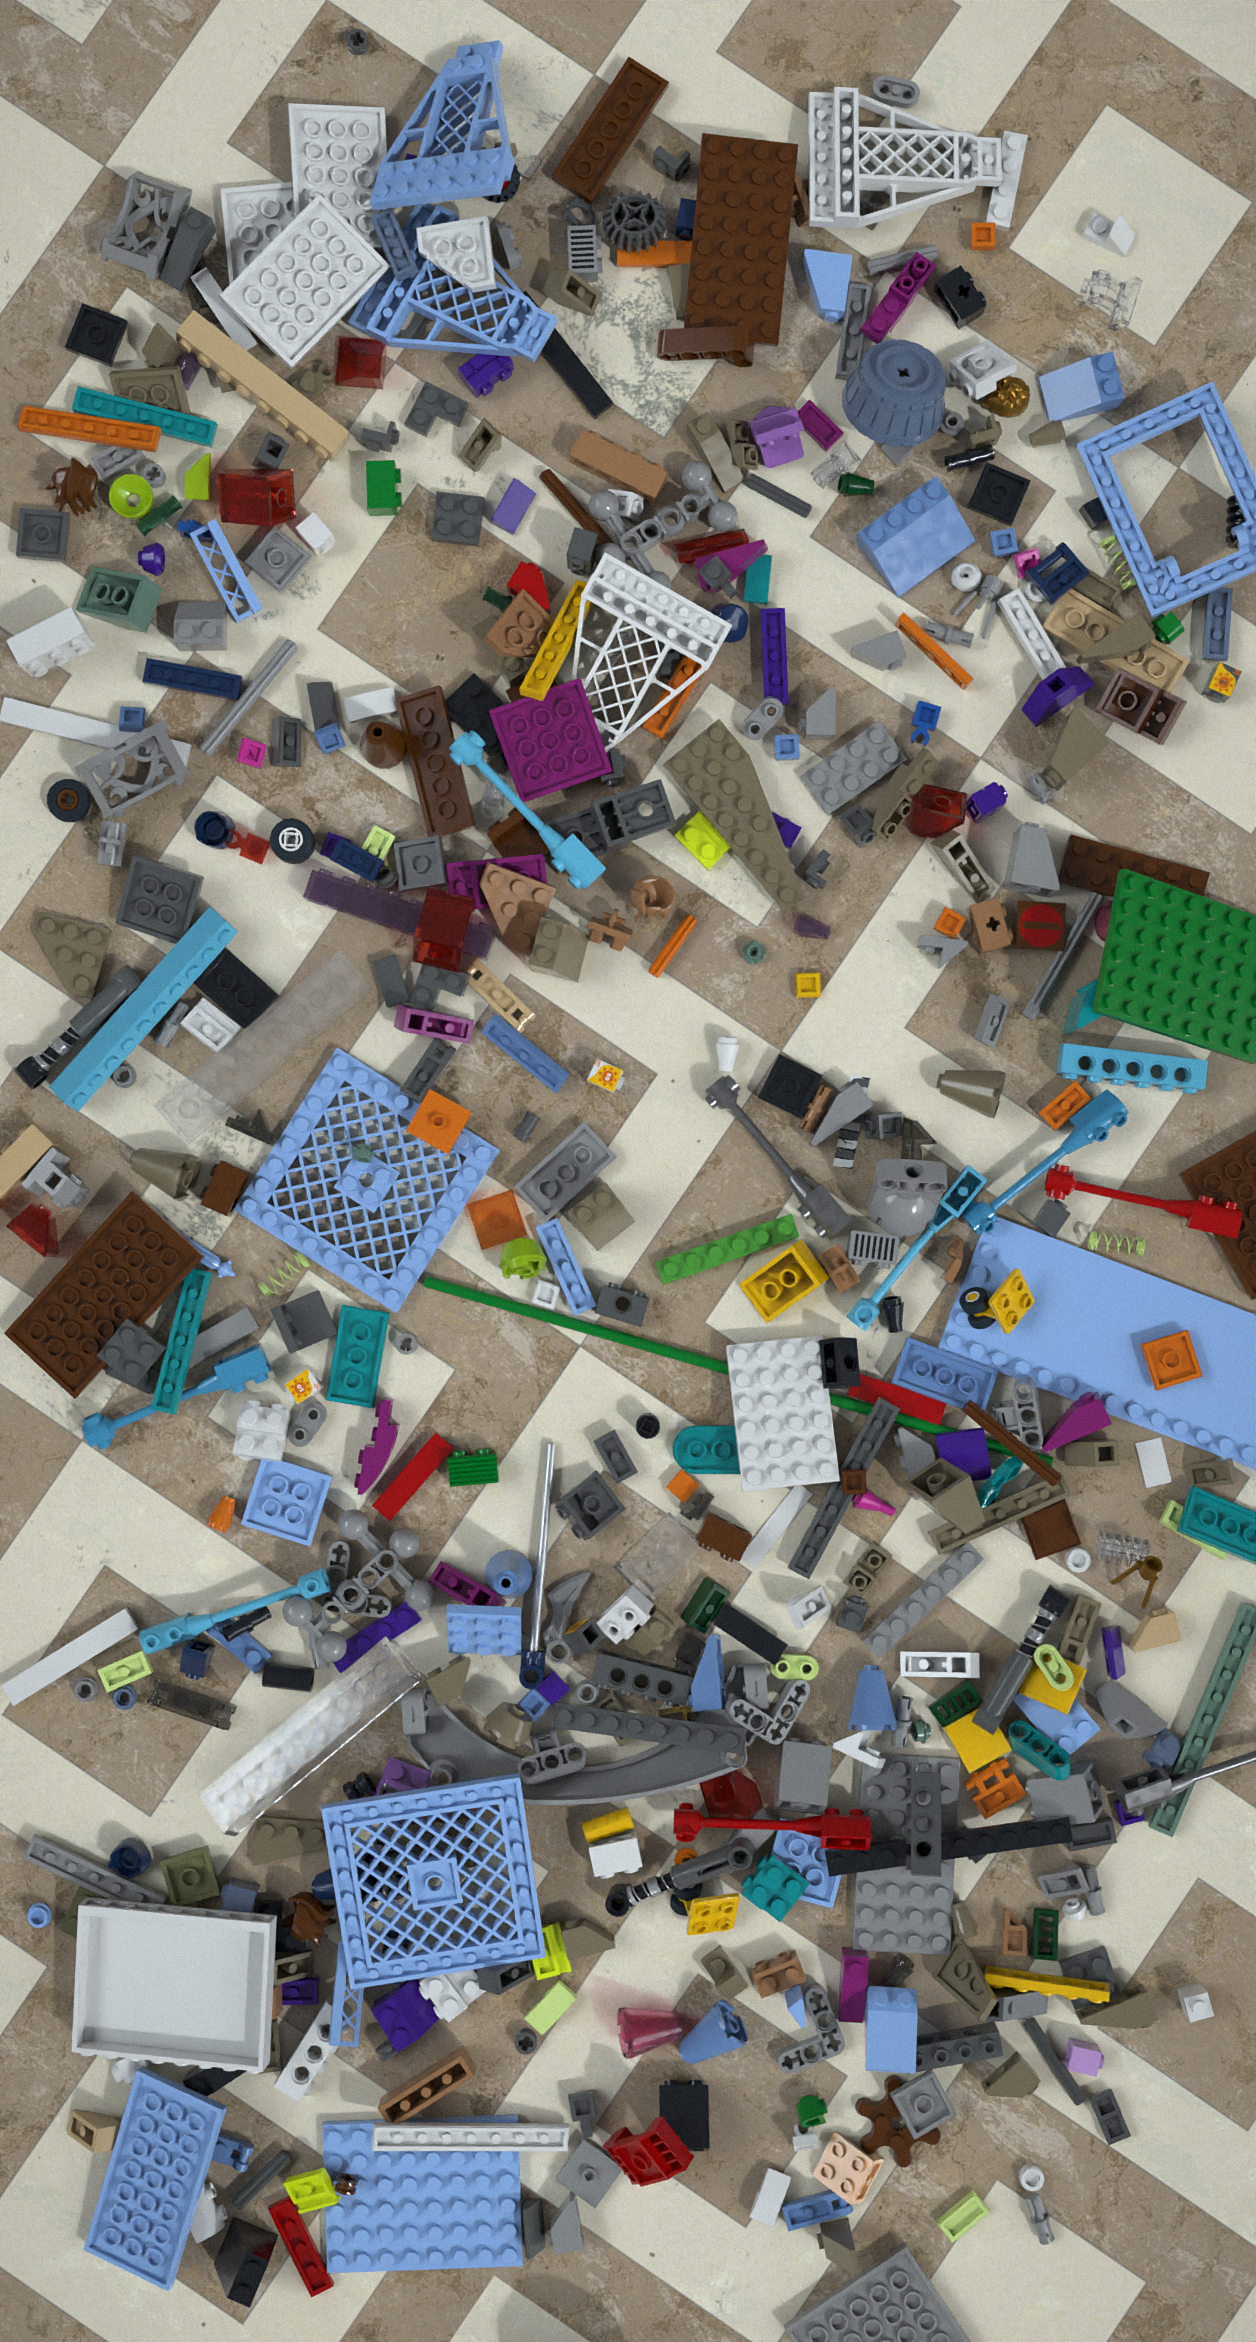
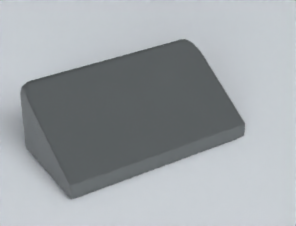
M332 682L307 683L314 729L318 730L336 722L340 730Z
M282 716L273 719L271 762L273 767L301 766L302 719Z
M541 2198L525 2199L523 2201L522 2212L525 2255L527 2259L533 2258L546 2245L543 2201Z

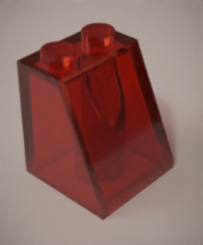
M229 469L217 473L221 522L271 527L296 518L293 469Z
M428 888L413 936V962L460 973L475 914L476 899H471L466 895L447 893L441 889L434 890Z

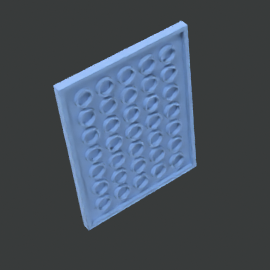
M518 2114L408 2118L402 2123H518ZM384 2119L323 2122L324 2167L334 2186L338 2183L336 2180L337 2175L341 2173L352 2174L359 2180L355 2186L356 2193L354 2195H342L335 2191L336 2195L341 2196V2199L337 2204L325 2207L327 2273L523 2266L519 2151H372L373 2122H386Z

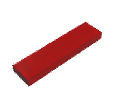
M860 1374L861 1386L849 1388L847 1395L875 1404L879 1396L900 1407L899 1412L938 1425L941 1423L946 1403Z
M435 1432L374 1502L372 1507L388 1521H391L454 1447Z
M290 2196L269 2205L268 2210L311 2298L333 2287L334 2281L330 2273H327V2267L301 2214H299L296 2204L294 2205Z

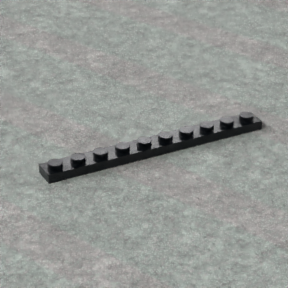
M1061 1815L941 1833L942 1860L1073 1842L1069 1816ZM906 1838L870 1843L869 1850L826 1849L825 1856L829 1877L906 1866V1854H911V1844H906ZM921 1843L917 1847V1853L922 1857L928 1856L931 1852V1847L927 1843Z

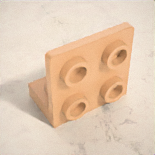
M835 2132L818 2162L813 2176L847 2203L854 2205L863 2202L885 2158L878 2153L867 2155L841 2134Z

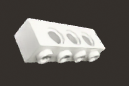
M328 1995L274 2084L275 2088L297 2102L300 2101L303 2095H309L315 2084L312 2082L314 2076L322 2074L328 2063L325 2061L329 2053L334 2054L338 2046L328 2045L329 2032L323 2028L326 2024L330 2025L333 2001L331 1995ZM345 2004L343 2005V2012L349 2018L353 2013V2009ZM342 2016V2023H343V2022H345L346 2020H345V2018ZM349 2023L341 2028V2033L344 2032L346 2034L351 2027ZM313 2045L319 2046L322 2052L314 2053L310 2047ZM300 2066L306 2067L309 2073L301 2074L297 2068Z

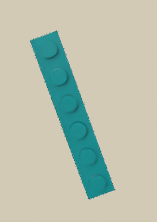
M79 386L77 387L72 405L74 413L159 426L163 436L210 448L213 446L218 427L215 421Z
M193 1269L184 1279L151 1405L152 1410L177 1414L213 1276L211 1272Z

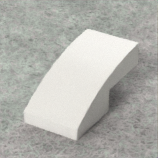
M393 687L355 695L343 700L349 723L372 720L376 716L398 712Z
M767 2168L760 2190L756 2193L749 2217L773 2227L791 2177Z

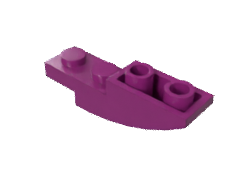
M916 251L892 283L887 294L863 324L860 333L876 344L882 342L905 314L936 265Z
M383 1398L381 1403L376 1405L375 1417H379L378 1427H373L371 1441H375V1445L367 1444L364 1450L360 1449L358 1464H362L361 1473L356 1474L354 1488H358L357 1495H363L382 1473L393 1451L400 1425L390 1423L394 1399Z

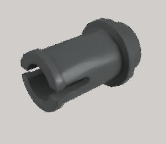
M527 1111L519 1127L513 1130L515 1132L513 1136L523 1143L531 1140L530 1135L538 1121H540V1118Z

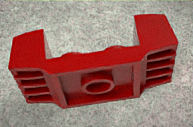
M664 2117L655 2118L645 2132L632 2135L627 2127L615 2131L603 2145L604 2149L610 2153L611 2158L613 2157L616 2161L617 2166H620L623 2170L624 2175H627L632 2185L639 2184L642 2187L668 2180L672 2176L686 2171L694 2158V2155L686 2148L687 2146L679 2139L680 2137L672 2130L673 2128L668 2125Z

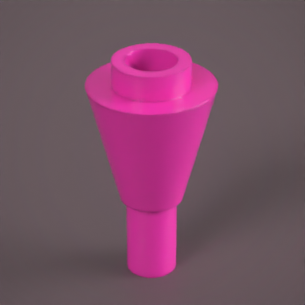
M867 1489V1494H854L851 1500L854 1508L880 1511L889 1516H893L895 1512V1507L882 1502L869 1489Z

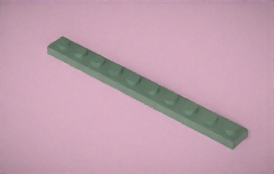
M1241 1602L1170 1774L1191 1773L1202 1768L1256 1639V1607ZM1196 1782L1174 1795L1173 1798L1166 1800L1167 1804L1165 1807L1155 1808L1148 1826L1173 1837Z

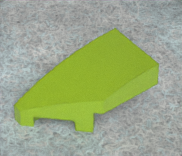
M206 453L185 473V499L210 500L211 453Z

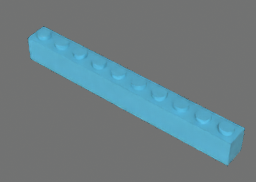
M209 907L49 1088L63 1103L78 1112L234 938L238 931L214 909Z

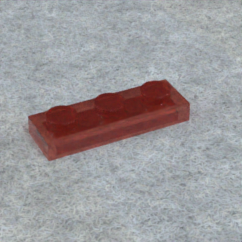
M743 528L676 543L674 546L679 564H689L695 562V558L748 544L749 539Z

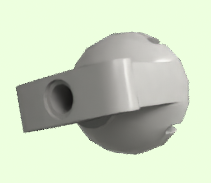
M882 1159L876 1162V1171L866 1201L872 1221L877 1224L881 1220L880 1228L883 1231L900 1237L912 1236L924 1230L925 1226L927 1227L934 1219L941 1197L947 1190L946 1165L936 1161L912 1159Z

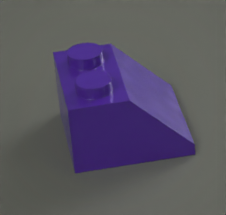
M418 1979L407 1980L374 2001L371 2010L397 2052L418 2040L440 2019L433 2009L435 2005L430 1998L426 2000L419 1991L421 1985Z

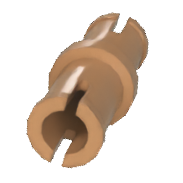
M821 1084L812 1103L808 1104L807 1108L809 1109L798 1126L810 1134L813 1133L821 1115L824 1116L826 1112L824 1109L834 1093L833 1090Z

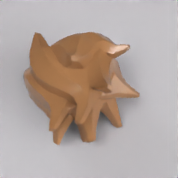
M655 875L643 876L641 880H637L634 884V889L629 890L632 902L627 904L626 907L637 908L638 913L635 919L640 918L644 913L645 919L649 916L658 915L666 918L678 894L675 893L668 879Z

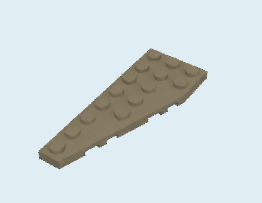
M718 719L667 760L663 767L786 914L804 899V895L750 755L722 721Z

